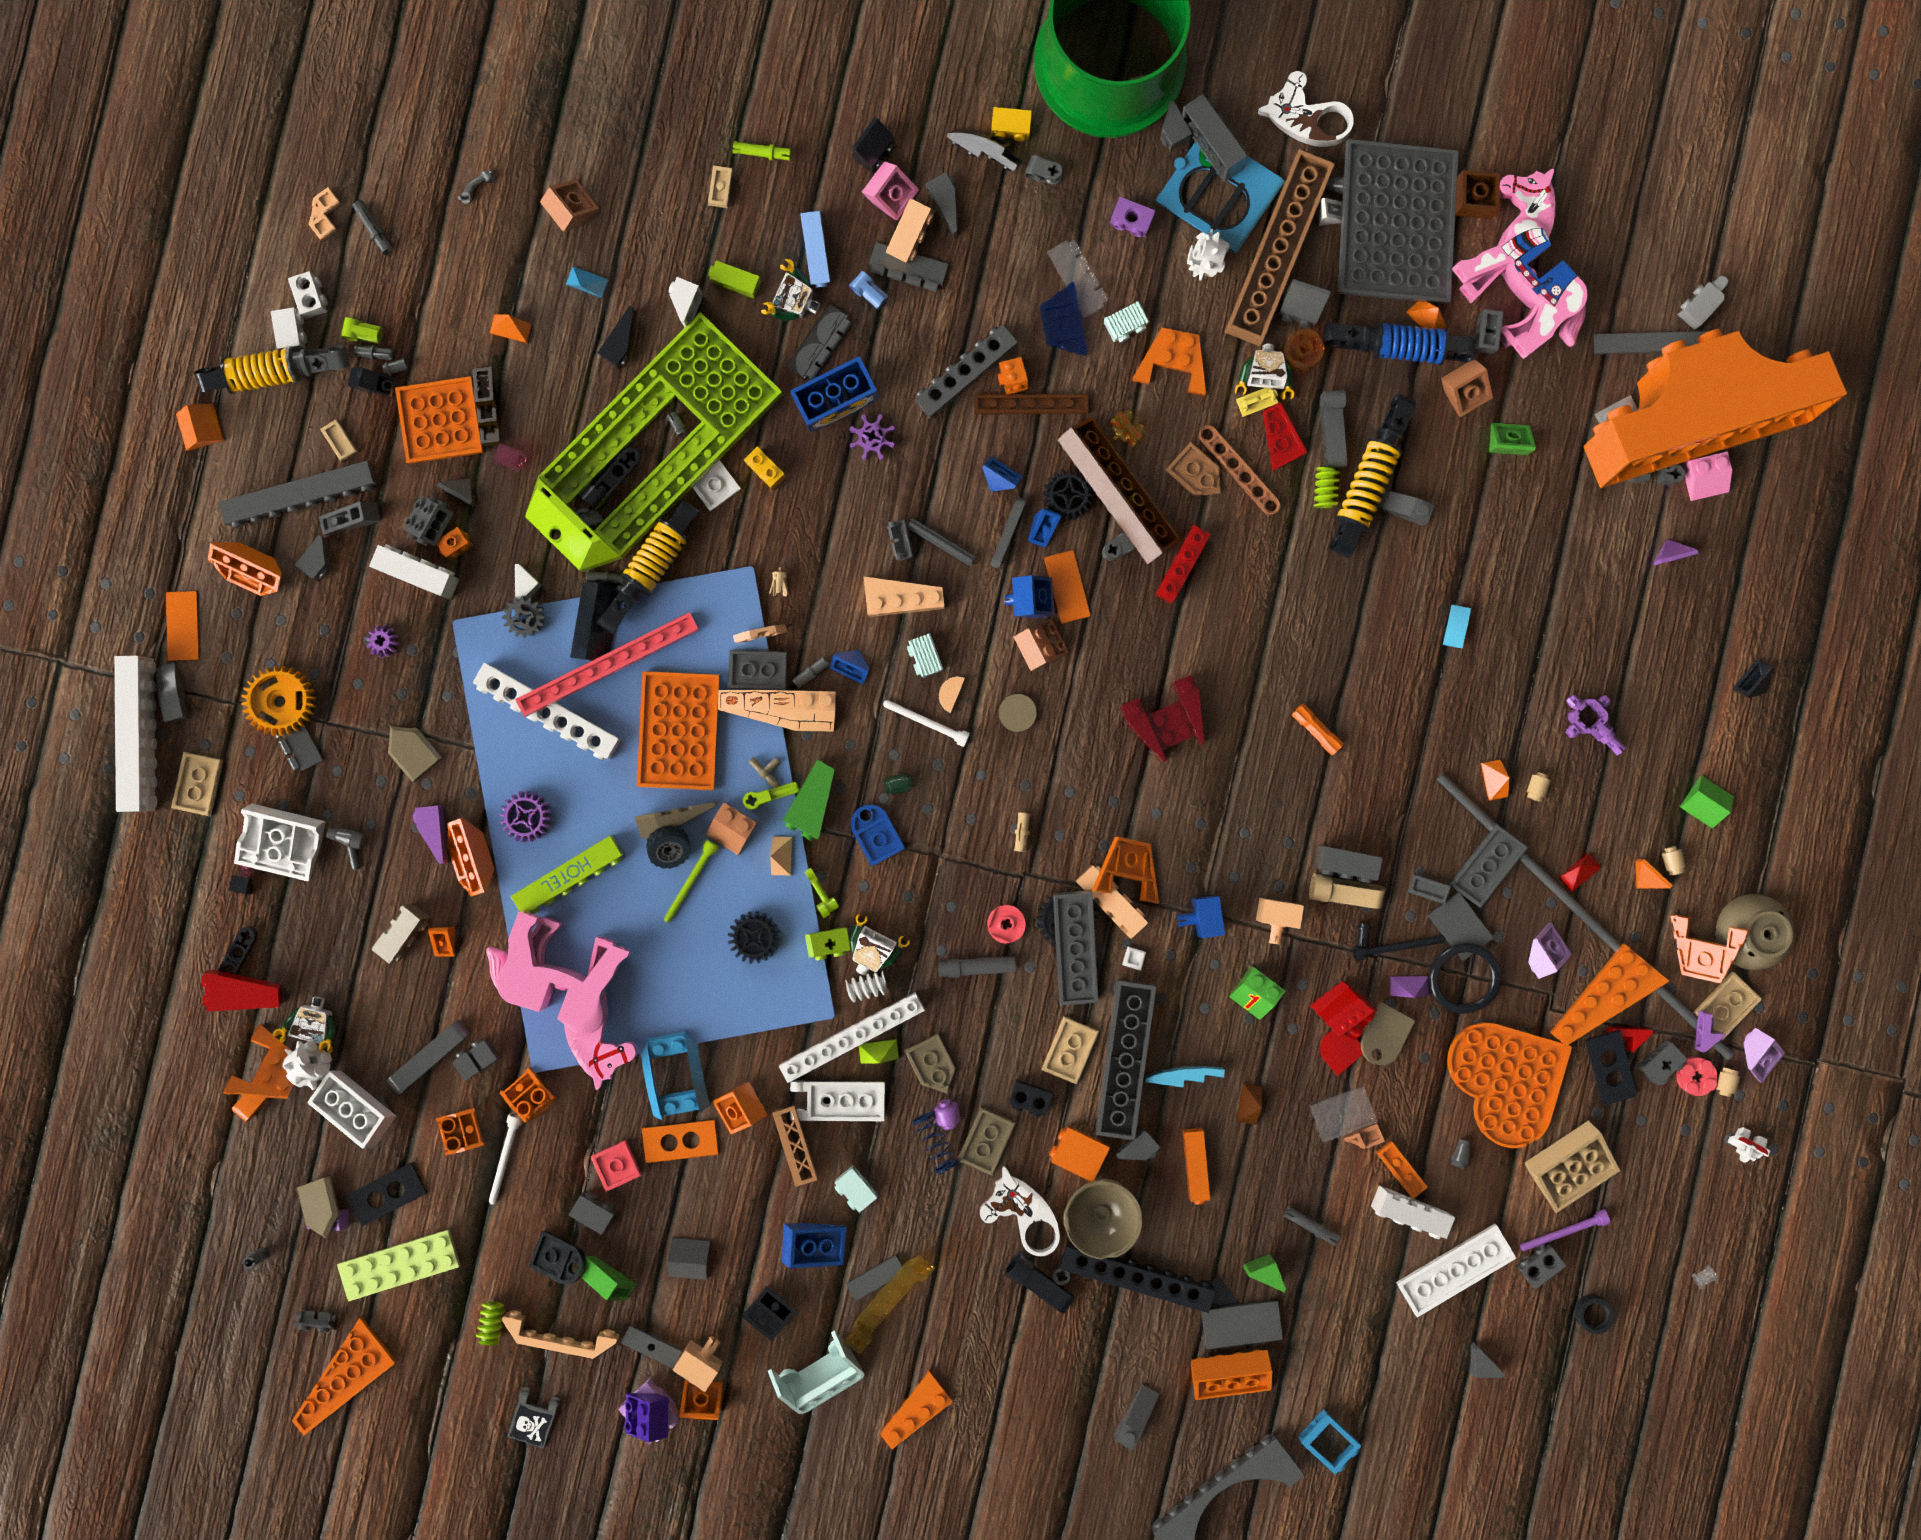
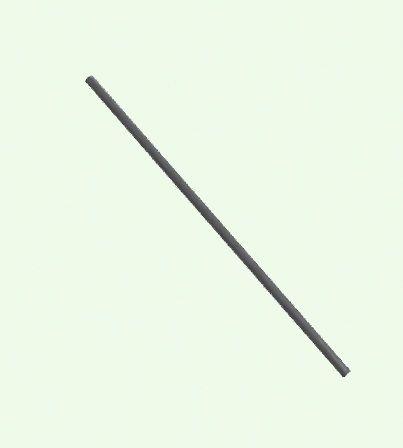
M1444 773L1440 774L1436 780L1491 831L1496 823ZM1524 852L1519 860L1616 952L1621 944ZM1664 985L1655 990L1697 1030L1698 1018ZM1721 1040L1713 1046L1726 1060L1734 1055Z

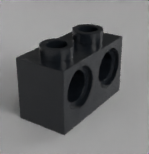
M1016 1079L1009 1098V1104L1015 1110L1022 1111L1026 1109L1030 1111L1031 1115L1041 1117V1115L1046 1116L1053 1093L1050 1090ZM1018 1092L1026 1094V1098L1023 1101L1015 1098ZM1035 1099H1044V1105L1041 1107L1035 1106Z

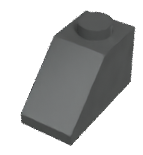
M1174 100L1169 104L1160 136L1165 147L1168 146L1170 151L1189 141L1192 135Z
M320 535L316 537L295 564L304 573L317 581L324 579L329 573L328 569L331 567L328 539Z
M1143 1127L1136 1133L1135 1140H1128L1115 1154L1118 1159L1146 1161L1148 1158L1153 1159L1159 1153L1160 1146Z

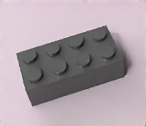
M1201 94L1183 107L1182 116L1192 132L1191 137L1223 182H1226L1243 170L1247 151L1242 144L1239 145L1236 141V135L1232 129L1226 127L1223 116L1220 113L1217 114L1213 109L1212 101L1209 98L1206 99Z

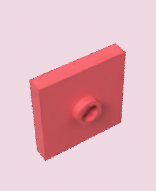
M627 1140L590 1156L606 1192L642 1175Z

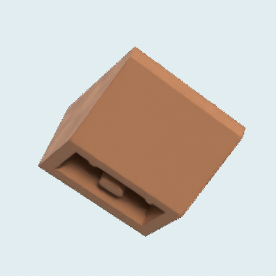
M1052 619L1030 627L1014 636L1030 671L1069 653Z

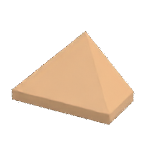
M773 836L770 855L772 875L791 876L792 837Z

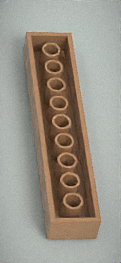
M1300 149L1298 150L1224 331L1225 333L1260 346L1263 342L1335 163Z

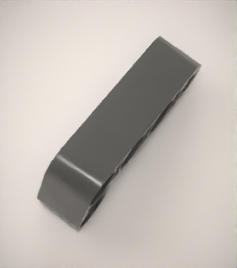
M1344 389L1324 391L1320 395L1325 467L1346 468L1347 466L1343 408L1346 405Z

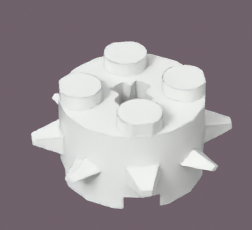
M1213 229L1210 230L1209 234L1200 233L1197 235L1196 238L1199 240L1195 246L1191 245L1188 254L1187 264L1191 265L1189 270L1194 271L1193 277L1199 275L1200 281L1204 275L1213 277L1217 272L1221 273L1225 267L1224 257L1229 249V243L1219 238V232L1213 235Z
M297 1041L294 1051L285 1049L288 1054L283 1062V1067L288 1073L286 1077L292 1084L298 1087L309 1086L312 1090H315L317 1081L323 1080L330 1069L331 1055L324 1050L321 1053L319 1046L313 1041H308L304 1044L301 1041Z

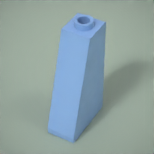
M821 211L800 213L811 285L815 284V288L827 286L826 282H830Z

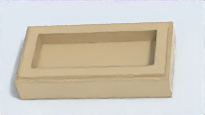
M335 419L320 429L341 462L358 453L339 420Z

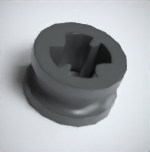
M1060 1266L1053 1270V1279L1058 1285H1065L1070 1280V1273L1064 1271L1066 1278L1059 1280L1057 1273H1061L1064 1270H1060Z

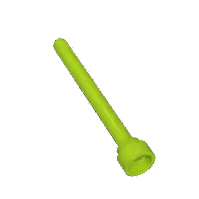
M708 839L705 841L702 850L704 852L665 915V922H671L707 860L719 850L720 846Z

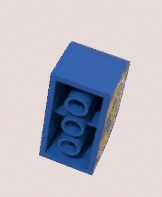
M860 356L790 390L811 432L827 427L861 410L878 398L877 389Z

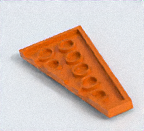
M1622 944L1550 1033L1564 1045H1569L1670 981L1626 944Z
M362 1316L358 1319L352 1331L348 1334L346 1340L292 1420L303 1436L397 1362Z

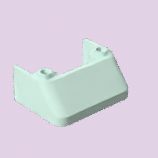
M835 1331L831 1332L834 1340L828 1347L829 1354L803 1370L797 1372L793 1369H785L780 1375L772 1369L768 1370L778 1398L798 1414L812 1410L864 1377V1372L847 1342Z

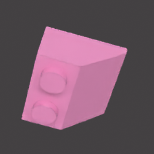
M883 162L862 193L876 207L893 219L898 220L910 198L913 199L919 189L897 165Z
M1728 452L1693 459L1682 464L1690 501L1729 492L1732 467Z

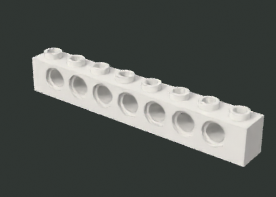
M483 663L473 681L477 685V690L484 694H487V692L493 694V699L502 704L504 701L511 704L510 708L518 713L521 710L515 699L533 691L532 688L487 663ZM498 679L500 687L494 690L492 684ZM512 689L517 691V696L514 699L509 697V692ZM556 702L527 716L528 719L535 723L538 720L544 723L543 727L551 732H554V730L560 732L561 738L569 742L571 739L578 743L577 747L585 751L588 749L595 752L593 756L602 761L605 758L611 759L621 741L620 738ZM545 708H549L551 712L548 718H544L542 715ZM562 717L567 719V725L564 728H561L559 725V720ZM578 727H582L584 729V734L582 737H577L576 735V729ZM596 736L601 739V743L597 747L592 744V740Z
M914 992L780 1063L779 1068L787 1083L918 1015L925 1011V1007L917 992Z

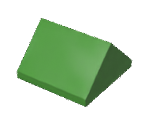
M1491 424L1489 453L1528 455L1535 451L1536 446L1530 425Z
M1701 775L1680 808L1708 827L1714 828L1731 813L1734 796Z
M1270 1254L1244 1264L1243 1268L1249 1277L1285 1292L1286 1288L1279 1269Z

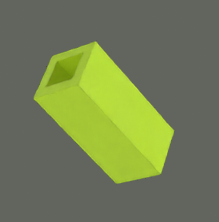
M716 261L714 266L711 265L708 273L712 284L755 299L761 283L759 276Z

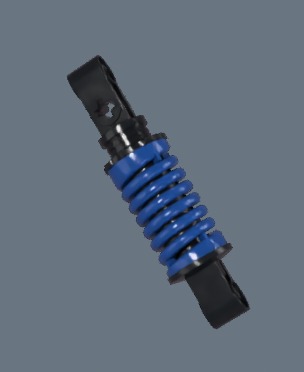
M1380 321L1377 323L1376 328L1369 325L1357 326L1335 322L1327 323L1324 326L1323 345L1325 347L1360 350V352L1364 353L1369 351L1372 352L1374 359L1382 357L1387 359L1390 357L1394 360L1397 357L1398 360L1405 358L1406 361H1409L1412 358L1413 362L1419 359L1422 363L1427 361L1428 363H1436L1441 366L1445 359L1461 362H1470L1475 359V339L1469 336L1449 335L1447 328L1426 329L1425 327L1419 328L1418 326L1412 328L1409 325L1406 327L1404 325L1397 326L1396 324Z

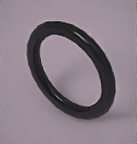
M1471 943L1456 944L1441 952L1434 960L1429 973V987L1435 1000L1446 1010L1460 1014L1474 1013L1485 1008L1496 997L1501 985V969L1494 955L1486 948ZM1468 952L1479 955L1487 962L1492 973L1491 986L1485 996L1479 1001L1466 1005L1456 1004L1447 999L1441 992L1438 981L1439 972L1447 959L1458 953Z

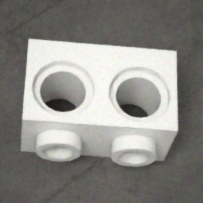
M308 271L288 278L299 314L302 317L308 319L328 312L326 308L328 302L325 295L321 293L320 287H322L318 276ZM310 282V286L304 289V284ZM316 300V304L310 307V302Z

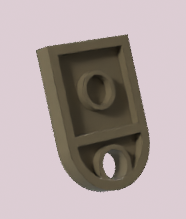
M1379 1002L1375 1016L1370 1021L1361 1039V1051L1369 1062L1376 1065H1387L1392 1063L1399 1055L1415 1020ZM1374 1049H1378L1381 1053L1380 1058L1377 1060L1372 1057Z

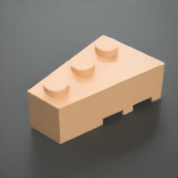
M910 198L886 253L908 264L910 260L913 261L917 254L916 248L919 243H922L926 234L925 231L932 222L935 211Z

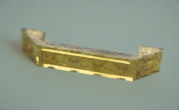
M920 1255L905 1262L856 1318L845 1340V1344L860 1355L872 1341L871 1333L918 1280L922 1283L935 1269V1266Z

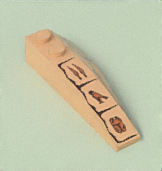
M719 690L718 710L794 731L833 732L836 692Z

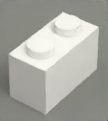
M294 307L271 311L277 349L279 351L286 347H293L295 351L306 349L307 337L302 328L304 318L299 314V311Z

